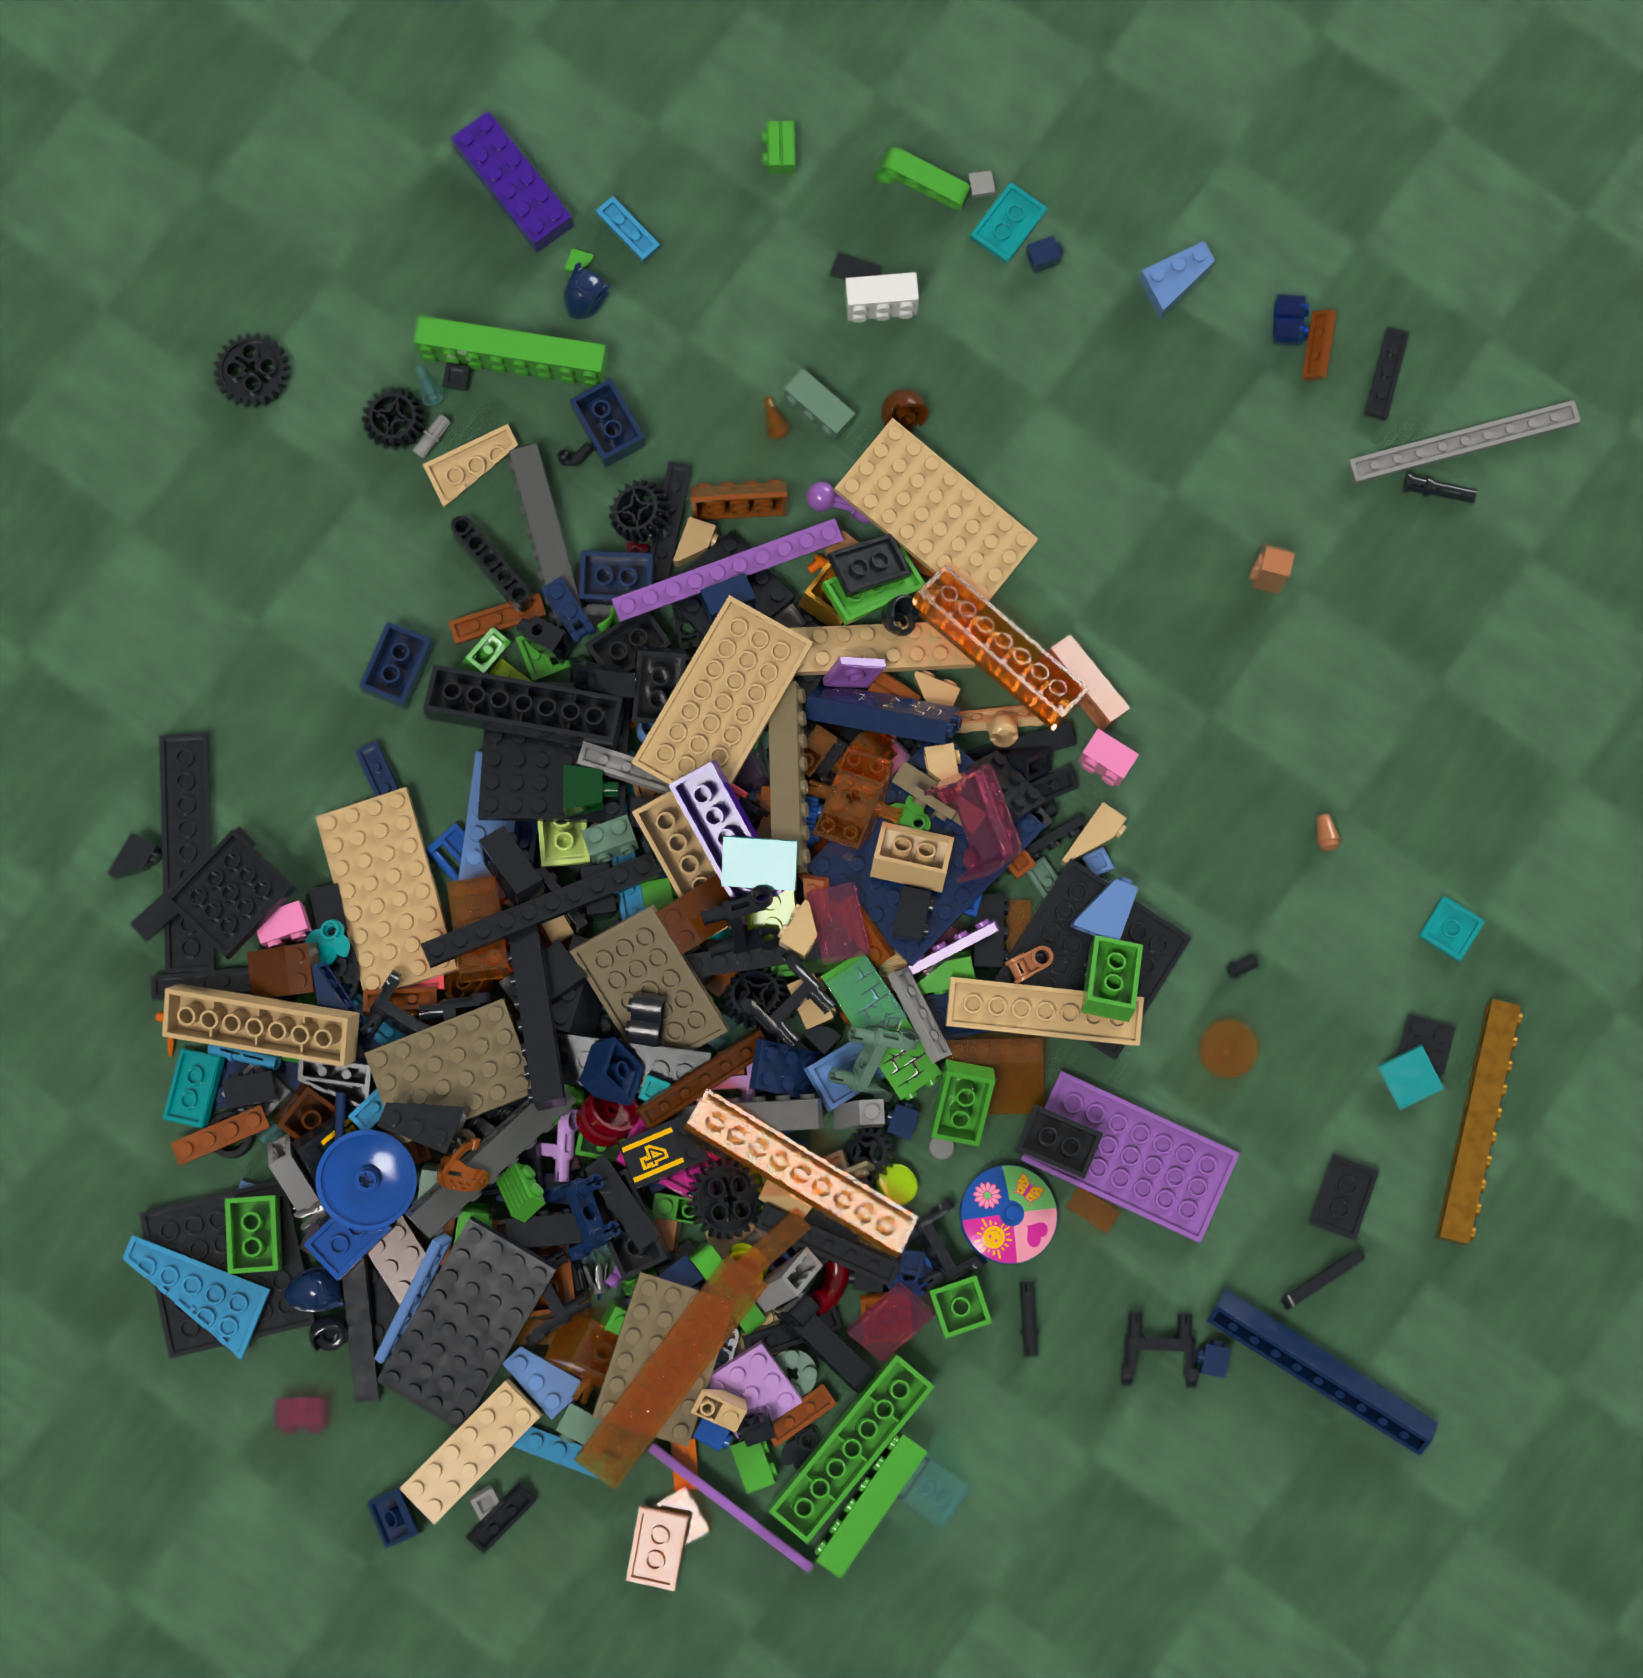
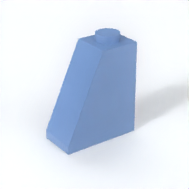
M1119 877V880H1112L1070 923L1069 927L1092 936L1097 935L1120 940L1139 887L1134 886L1133 881L1127 878Z

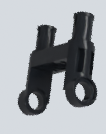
M764 885L756 886L751 890L750 894L723 901L721 903L722 906L700 911L704 926L726 920L728 925V938L707 943L710 958L729 952L739 954L757 948L772 950L779 945L780 938L777 937L779 932L775 928L763 926L745 932L743 929L741 916L763 911L772 904L773 895L769 887ZM759 895L768 896V898L763 901H758L755 899ZM766 935L775 936L771 941H764L762 939Z
M788 949L781 957L788 963V968L803 984L770 1016L752 999L749 1001L743 994L736 1002L769 1034H776L789 1049H792L795 1044L788 1037L796 1044L801 1038L786 1024V1020L806 1000H811L825 1015L830 1009L824 1002L831 1009L836 1003L821 990V983Z
M393 969L370 1007V1016L360 1031L365 1035L369 1027H371L367 1037L374 1038L382 1023L385 1022L404 1035L409 1036L442 1023L444 1020L442 1018H434L431 1025L428 1026L389 1002L388 1000L400 981L398 979L401 976L400 973Z
M490 992L470 994L468 997L443 999L441 1003L419 1005V1011L429 1012L419 1013L420 1020L442 1018L444 1021L459 1016L460 1009L483 1007L484 1004L492 1003V995Z
M951 1198L913 1220L910 1227L893 1236L894 1242L904 1238L903 1241L896 1244L900 1249L918 1240L935 1270L918 1279L919 1286L927 1281L929 1282L921 1288L925 1293L941 1283L949 1284L962 1275L970 1273L987 1263L983 1256L977 1257L975 1255L956 1266L932 1225V1222L950 1213V1209L955 1207Z
M562 1248L544 1258L557 1267L569 1262L567 1256L556 1260L565 1254ZM550 1280L542 1295L554 1318L534 1328L533 1332L525 1337L528 1345H534L545 1339L550 1333L572 1322L573 1316L592 1307L590 1300L580 1305L581 1302L588 1299L587 1294L584 1292L567 1303L562 1302L555 1286Z
M1127 1312L1128 1335L1124 1337L1121 1385L1132 1386L1133 1375H1136V1350L1183 1351L1186 1388H1197L1198 1370L1197 1366H1195L1196 1339L1192 1337L1193 1314H1185V1324L1184 1314H1177V1336H1175V1339L1145 1338V1335H1142L1143 1313L1136 1312L1135 1322V1312Z

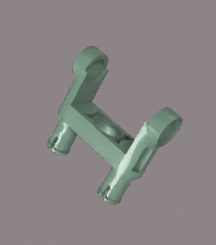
M852 1026L850 1029L855 1032H848L849 1041L861 1043L864 1046L852 1070L848 1071L836 1067L830 1069L832 1072H829L828 1075L829 1082L847 1085L850 1090L870 1093L876 1099H884V1102H890L894 1090L889 1085L883 1083L882 1080L875 1079L873 1076L887 1047L905 1051L914 1050L920 1041V1037L907 1029H901L898 1033L880 1028L867 1030Z

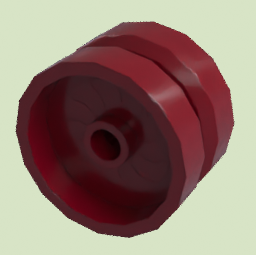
M590 1093L587 1099L578 1107L576 1125L580 1133L589 1142L601 1147L615 1146L636 1125L639 1115L635 1108L639 1105L635 1098L633 1104L627 1106L596 1098Z

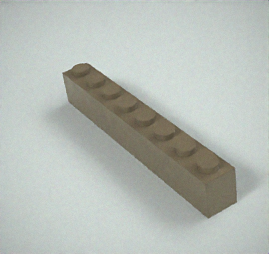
M792 681L769 720L771 839L798 840L797 873L807 872V864L810 863V852L807 849L806 840L810 839L809 828L806 825V817H809V807L807 802H805V794H808V782L805 779L808 763L806 757H804V748H807V738L803 734V726H806L807 723L806 714L803 711L806 695L804 689H801L796 681Z

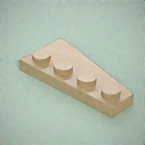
M506 424L422 464L443 507L445 508L510 454V450L516 449L518 443L509 425Z

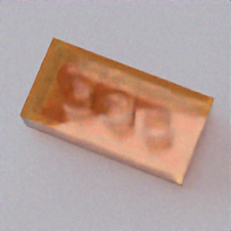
M496 876L447 882V898L452 931L501 912ZM505 939L456 958L459 983L505 978L509 975Z

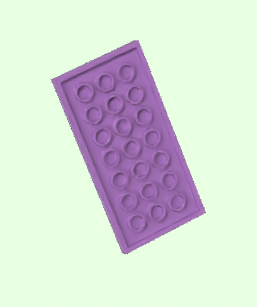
M1060 1071L1044 1108L1103 1133L1084 1180H1079L1023 1155L1021 1161L1188 1239L1201 1243L1240 1153Z

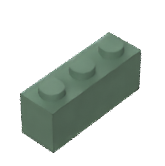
M803 368L784 387L785 401L793 408L797 406L803 411L802 415L806 420L811 423L813 421L820 426V431L828 438L832 436L837 441L855 421V412Z

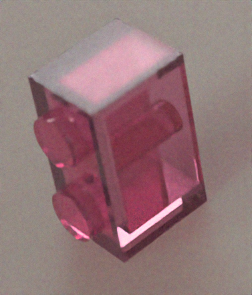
M329 1397L275 1399V1429H282V1434H297V1429L307 1428V1433H322V1428L329 1427Z

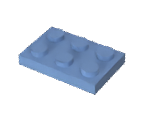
M849 1041L804 1068L818 1096L822 1098V1103L827 1112L860 1093V1091L850 1090L847 1085L830 1083L828 1075L829 1072H832L830 1070L832 1067L848 1071L852 1070L864 1044ZM878 1067L873 1078L882 1080L885 1076Z

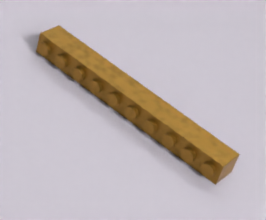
M1496 999L1487 1001L1435 1238L1462 1245H1467L1470 1241L1474 1240L1476 1227L1473 1226L1474 1219L1479 1216L1481 1210V1203L1478 1202L1480 1193L1484 1192L1487 1182L1484 1178L1485 1169H1489L1492 1155L1489 1154L1490 1146L1495 1144L1497 1131H1494L1496 1121L1499 1122L1502 1114V1107H1499L1501 1097H1505L1507 1091V1084L1504 1083L1505 1077L1512 1068L1510 1054L1511 1050L1514 1051L1518 1040V1037L1515 1036L1516 1027H1520L1523 1013H1520V1005Z

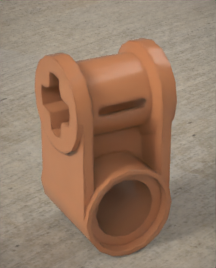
M1039 946L1026 953H1021L1004 963L1006 966H1009L1015 977L1014 983L1017 984L1048 967L1053 961V952L1046 946ZM1039 950L1044 951L1047 955V960L1044 964H1039L1035 959V954Z

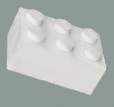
M916 272L846 278L847 321L853 320L855 323H862L867 319L886 321L890 317L909 319L913 315H917L919 296Z

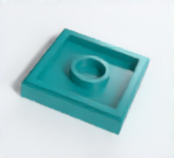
M1443 895L1418 937L1457 962H1460L1485 923V920Z
M1422 1044L1377 1066L1399 1110L1444 1089Z

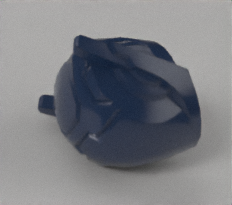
M580 262L575 264L563 294L567 313L575 320L586 319L597 314L603 306L611 284L605 285L604 279L595 272L581 268Z
M323 1265L301 1272L290 1281L285 1290L286 1301L300 1311L319 1312L345 1305V1302L340 1301V1281H337Z

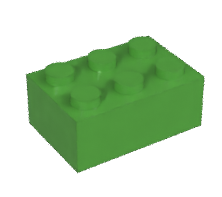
M1095 935L1089 948L1081 1013L1125 1022L1130 1021L1136 1008L1143 950L1142 944Z
M945 1060L930 1122L931 1138L979 1147L996 1080L994 1068Z
M280 1196L225 1199L228 1274L282 1271Z

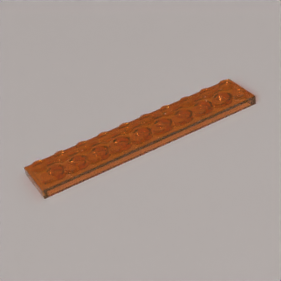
M708 1088L703 1093L684 1126V1129L896 1258L902 1253L919 1218Z
M727 1254L574 1460L612 1489L616 1490L768 1284Z

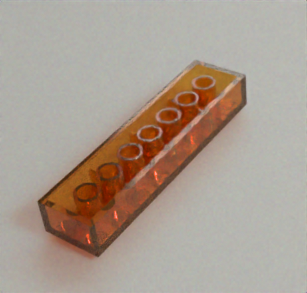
M946 564L916 592L913 604L919 609V616L1052 731L1077 708L1089 692V687Z

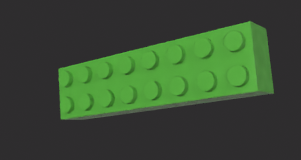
M418 316L413 342L419 358L426 362L435 363L437 360L444 361L445 363L463 364L475 370L488 368L500 374L505 373V371L514 372L515 375L520 377L533 375L544 381L558 379L565 384L584 383V386L589 388L605 381L609 361L606 345L425 316Z
M893 1352L767 1506L768 1512L808 1544L935 1386Z

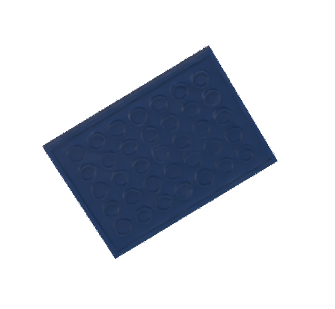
M926 742L907 763L927 775L923 754L924 747L942 744ZM955 744L954 749H959L961 764H957L958 772L963 773L965 787L961 788V795L959 796L986 812V815L976 831L972 833L949 818L946 821L938 818L933 814L935 809L929 805H926L924 808V813L931 821L929 832L954 837L942 893L870 877L882 822L892 823L887 816L886 807L894 803L905 805L907 797L911 795L892 782L894 776L807 864V871L812 875L829 878V890L841 902L853 894L887 943L911 967L923 957L1045 829V825L1033 814H1029L1014 822L965 772L974 761ZM921 820L914 822V826L917 828L923 825ZM902 886L930 891V899L935 900L932 914L927 913L925 922L930 923L927 938L922 937L921 944L892 938Z

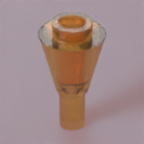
M765 397L763 403L766 409L767 436L773 439H781L786 436L789 426L777 409H775L772 397Z

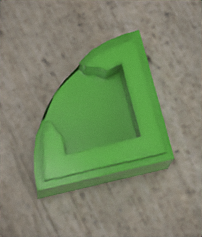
M572 248L564 270L567 273H572L575 264L578 262L581 263V268L583 269L589 267L595 257L592 254Z

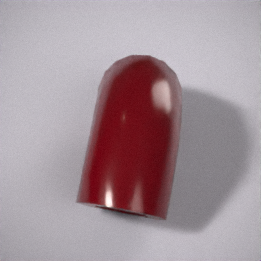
M830 1260L825 1263V1276L822 1284L816 1291L808 1294L820 1307L816 1312L817 1316L825 1314L838 1304L845 1293L849 1281L850 1269Z

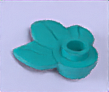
M335 919L327 920L320 929L311 931L305 940V943H318L320 962L326 961L328 966L336 960L338 955L347 957L350 951V942L344 935V926ZM336 928L335 934L331 936V930Z

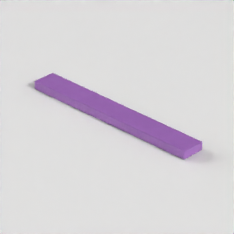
M654 1443L648 1449L649 1453L805 1572L809 1573L813 1568V1563Z

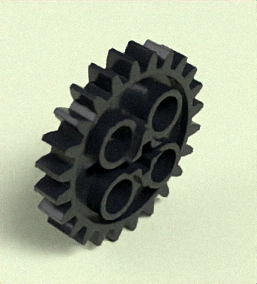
M247 332L246 339H243L239 334L238 342L235 343L232 339H229L230 347L222 345L225 353L216 354L221 361L214 362L215 367L218 368V370L213 371L214 376L218 377L215 383L217 386H221L219 390L222 394L227 393L225 397L228 401L234 398L236 406L241 401L245 408H248L249 403H252L254 408L257 409L258 402H262L264 406H267L266 399L269 398L272 402H275L273 396L275 393L280 396L283 395L279 388L288 387L283 380L291 378L289 373L285 372L291 370L290 365L286 363L289 361L287 355H283L285 350L283 347L278 348L279 344L276 340L270 343L271 339L268 335L262 340L258 332L255 338H252L251 334ZM256 351L253 358H246L248 352ZM236 358L242 359L252 370L256 369L261 377L268 380V383L261 381L252 371L248 372L245 365L237 361ZM266 366H274L271 372H263ZM236 368L241 369L238 375H230L232 370ZM254 382L259 383L255 390H248L250 384Z
M717 1159V1163L709 1161V1167H700L702 1174L694 1173L697 1182H689V1185L694 1188L693 1192L686 1193V1195L692 1197V1201H689L686 1205L693 1206L694 1208L689 1215L697 1216L693 1222L694 1225L702 1224L700 1231H708L709 1237L717 1236L719 1240L725 1237L727 1240L734 1239V1235L742 1237V1231H751L749 1224H756L757 1221L754 1219V1216H759L761 1213L757 1210V1207L764 1206V1203L758 1201L760 1192L757 1191L762 1183H754L757 1174L749 1175L751 1167L742 1168V1161L735 1164L734 1159H727L726 1161L725 1159ZM734 1180H736L738 1183V1188L736 1191L733 1189ZM712 1182L715 1184L716 1187L714 1194H712L710 1191V1185ZM737 1204L741 1208L739 1216L736 1214L735 1211ZM715 1207L718 1209V1217L716 1219L713 1216Z

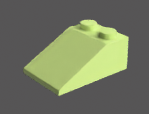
M538 821L541 867L590 863V855L581 830L589 828L588 823Z

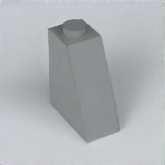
M884 1099L857 1100L843 1103L834 1108L835 1130L870 1127L883 1128L885 1125Z
M287 1133L267 1143L268 1166L298 1212L314 1206L319 1201L316 1185L290 1144L294 1140Z
M805 1247L766 1275L762 1283L755 1286L748 1295L762 1312L766 1313L797 1297L823 1264L808 1247Z

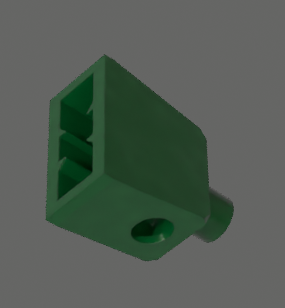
M563 765V810L566 817L604 810L605 797L619 796L618 782H605L603 770Z

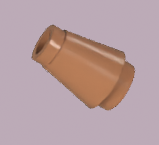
M1330 814L1317 816V846H1320L1321 851H1332L1339 848L1341 839Z

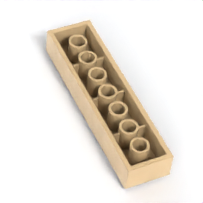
M178 983L165 988L162 1036L345 1067L356 1061L360 1013Z

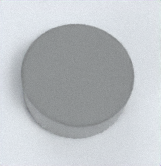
M933 1138L930 1142L929 1150L934 1158L944 1160L953 1153L954 1144L952 1141Z

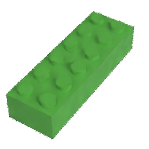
M903 1433L899 1437L895 1435L887 1445V1448L890 1450L885 1457L880 1455L872 1467L875 1472L871 1478L866 1476L858 1487V1490L861 1492L857 1498L851 1497L844 1507L846 1514L842 1520L837 1517L829 1529V1532L832 1534L828 1540L822 1539L815 1549L817 1554L816 1561L840 1579L928 1453Z

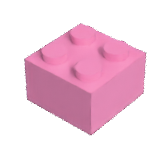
M1097 729L1078 762L1082 764L1081 767L1091 774L1096 772L1102 776L1101 780L1109 786L1113 787L1116 785L1119 787L1139 754L1100 729Z
M298 900L280 906L257 930L260 944L269 949L287 946L286 944L294 941L296 944L304 943L310 932L314 929L307 907Z

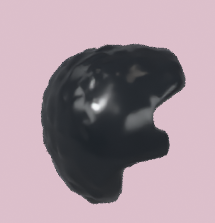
M900 595L888 601L881 613V621L886 630L892 634L907 636L914 630L915 620L920 611L913 604L911 596Z
M323 1315L318 1317L309 1330L310 1344L316 1352L319 1349L325 1351L337 1350L344 1343L348 1342L346 1324L338 1316Z

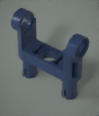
M597 1173L585 1179L577 1178L567 1184L545 1191L547 1200L551 1202L563 1197L568 1198L583 1242L568 1249L567 1255L570 1262L591 1255L590 1252L603 1247L609 1239L621 1233V1228L613 1230V1228L620 1226L616 1221H610L605 1225L603 1223L592 1193L602 1188L604 1181L596 1183V1181L602 1179V1176ZM584 1208L589 1211L590 1220L585 1218L583 1214Z

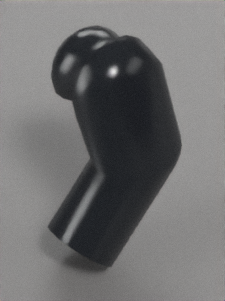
M584 443L577 452H568L565 449L560 450L557 458L563 466H580L593 450Z

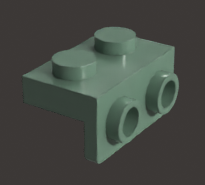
M627 814L581 830L593 865L605 864L612 858L620 855L628 856L634 850L639 849Z

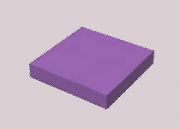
M839 657L823 677L824 686L868 688L886 667L885 659Z

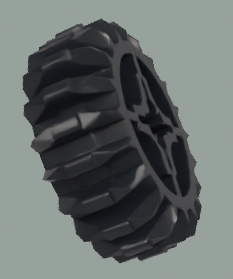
M391 387L390 393H387L382 388L381 396L374 393L375 401L367 400V405L370 408H363V413L366 416L361 418L362 422L365 423L363 426L364 431L369 432L367 435L369 440L374 439L376 446L382 443V447L385 450L391 445L392 449L396 451L399 444L402 449H405V442L407 441L414 445L412 437L420 438L421 434L418 430L425 429L424 424L421 423L426 420L425 415L422 414L425 410L423 406L419 405L420 400L418 398L413 399L412 392H408L405 395L403 388H400L398 393H396L394 387ZM392 404L388 409H382L386 405ZM402 404L412 411V419H408L406 415L402 414ZM376 418L385 423V433L376 428ZM405 428L403 432L396 434L399 429Z
M642 479L641 482L633 480L632 486L625 483L624 491L617 489L620 495L612 497L615 504L609 506L612 513L608 516L612 520L611 526L620 537L622 536L626 541L638 544L639 541L647 543L648 537L655 539L656 532L663 534L661 527L668 526L665 519L672 517L668 512L672 508L668 502L669 497L663 488L657 486L654 482ZM644 496H651L654 502L649 503L645 501ZM627 520L634 521L636 527H629Z
M769 967L764 968L762 971L759 968L754 969V971L746 970L744 974L739 971L737 972V979L734 977L730 978L732 985H726L725 987L727 993L723 996L726 1001L724 1006L729 1011V1017L735 1018L737 1025L743 1023L744 1028L748 1029L752 1024L754 1030L759 1028L760 1025L736 1002L744 989L747 991L745 997L749 1001L752 999L768 1016L790 997L787 994L789 990L787 985L784 984V978L782 976L776 977L777 971L770 972ZM752 992L755 996L758 995V997H760L762 1003H760L758 999L755 1000V998H753ZM776 992L772 1004L768 1007L767 1001L772 997L771 994Z

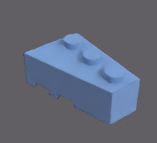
M1205 241L1141 271L1139 281L1160 320L1212 270L1215 260Z
M520 1346L502 1363L551 1420L556 1418L590 1386L589 1383L524 1346Z

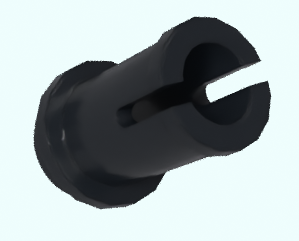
M1250 954L1236 962L1230 961L1229 965L1226 966V970L1231 979H1239L1240 975L1258 968L1259 964L1255 955Z

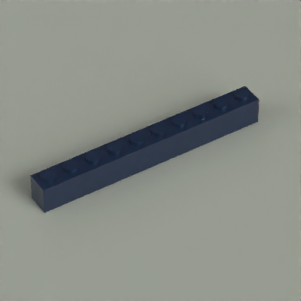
M1225 1288L1215 1301L1206 1320L1211 1325L1418 1456L1432 1443L1438 1426L1437 1421Z

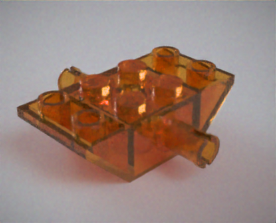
M847 747L831 786L811 779L809 781L811 786H808L807 795L826 800L813 831V836L859 850L871 836L878 817L898 824L900 822L899 817H902L903 809L884 804L894 762Z
M573 1316L572 1322L559 1328L544 1360L581 1378L575 1393L572 1395L575 1401L583 1393L579 1403L587 1404L594 1386L601 1388L618 1335L604 1329L601 1323L593 1319ZM599 1353L604 1355L603 1359L598 1357Z

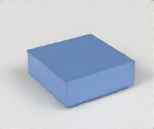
M1104 847L1081 858L1085 867L1097 876H1101L1114 869Z

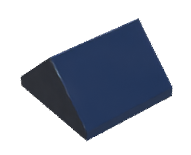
M399 1488L367 1502L386 1549L422 1533L409 1499Z

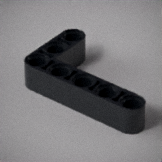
M800 1293L794 1299L776 1307L773 1313L852 1390L860 1394L876 1374L816 1315V1312L820 1309L819 1305L808 1295Z

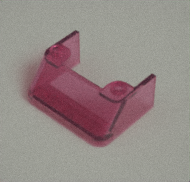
M983 764L943 779L923 791L925 796L937 793L944 803L954 802L970 845L963 855V864L968 871L956 879L958 883L989 876L1020 855L1021 842L991 765Z

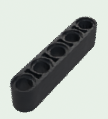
M467 516L455 517L450 525L458 544L515 611L524 612L531 607L532 599L526 585ZM460 528H468L465 532H458ZM476 544L482 545L479 549H472ZM496 561L493 566H486L488 562ZM504 578H511L507 583H500ZM518 595H525L522 600H514Z

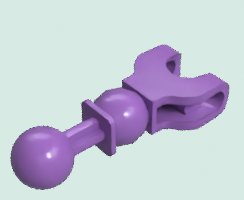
M816 482L807 490L806 500L811 509L817 512H825L834 507L849 511V519H852L854 516L863 524L872 523L833 491L834 488L829 483Z

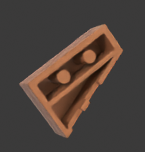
M1261 543L1258 558L1255 560L1254 566L1252 565L1249 579L1252 580L1251 588L1279 594L1290 577L1295 553L1289 549Z

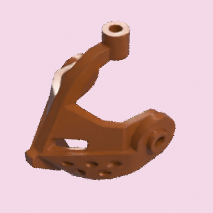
M471 1137L470 1142L463 1144L454 1155H444L435 1176L438 1184L444 1188L463 1192L477 1191L486 1187L490 1180L489 1172L483 1169L468 1167L459 1160L467 1151L471 1149L478 1150L481 1141L479 1138ZM452 1170L462 1174L461 1176H455L448 1173Z

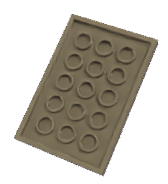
M654 904L570 950L571 955L587 977L589 984L625 1041H628V1035H625L626 1023L631 1021V1012L627 1011L628 1001L630 997L633 998L637 991L666 996L663 1033L659 1045L694 1050L729 1031L730 1027L685 954H680L656 914L658 910Z
M500 999L364 1053L384 1107L386 1102L471 1108L466 1118L468 1120L528 1096L527 1089H531L530 1080H526L524 1066L528 1065L527 1058L522 1055L520 1039L505 999ZM393 1133L395 1138L403 1145L413 1141Z
M639 1271L592 1417L688 1447L698 1418L697 1415L690 1413V1410L701 1389H707L735 1301Z

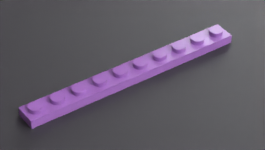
M834 518L613 598L611 602L620 623L700 594V590L745 573L747 577L843 541V538Z

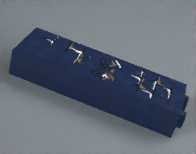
M823 683L807 696L806 719L943 745L950 738L954 737L962 725V716H959L960 708L849 687L824 686Z

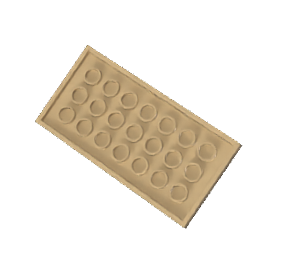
M894 418L889 421L833 490L886 535L892 534L898 545L903 547L904 550L979 612L1038 540L1036 536Z
M729 595L631 763L669 785L716 759L730 786H732L814 643Z
M404 787L316 816L333 883L338 885L348 928L346 930L358 961L362 990L382 989L381 987L393 969L401 974L398 979L400 982L396 989L406 988L458 971L459 967L456 958L430 969L421 948V943L449 932L409 789Z

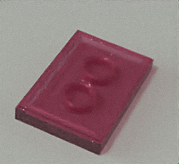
M854 881L807 892L823 965L871 954Z
M899 1282L847 1328V1334L883 1362L935 1316V1311Z

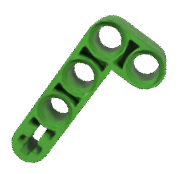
M891 147L883 153L874 177L880 182L893 184L899 181L956 210L962 209L970 189L966 182L897 147Z
M704 1242L687 1255V1258L702 1275L704 1281L716 1296L735 1301L731 1317L738 1323L745 1335H749L766 1321L763 1313L709 1243Z

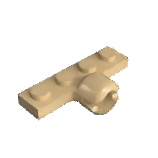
M1046 703L960 711L959 716H962L961 729L956 733L988 731L990 740L994 745L1009 747L1018 739V727L1050 724Z

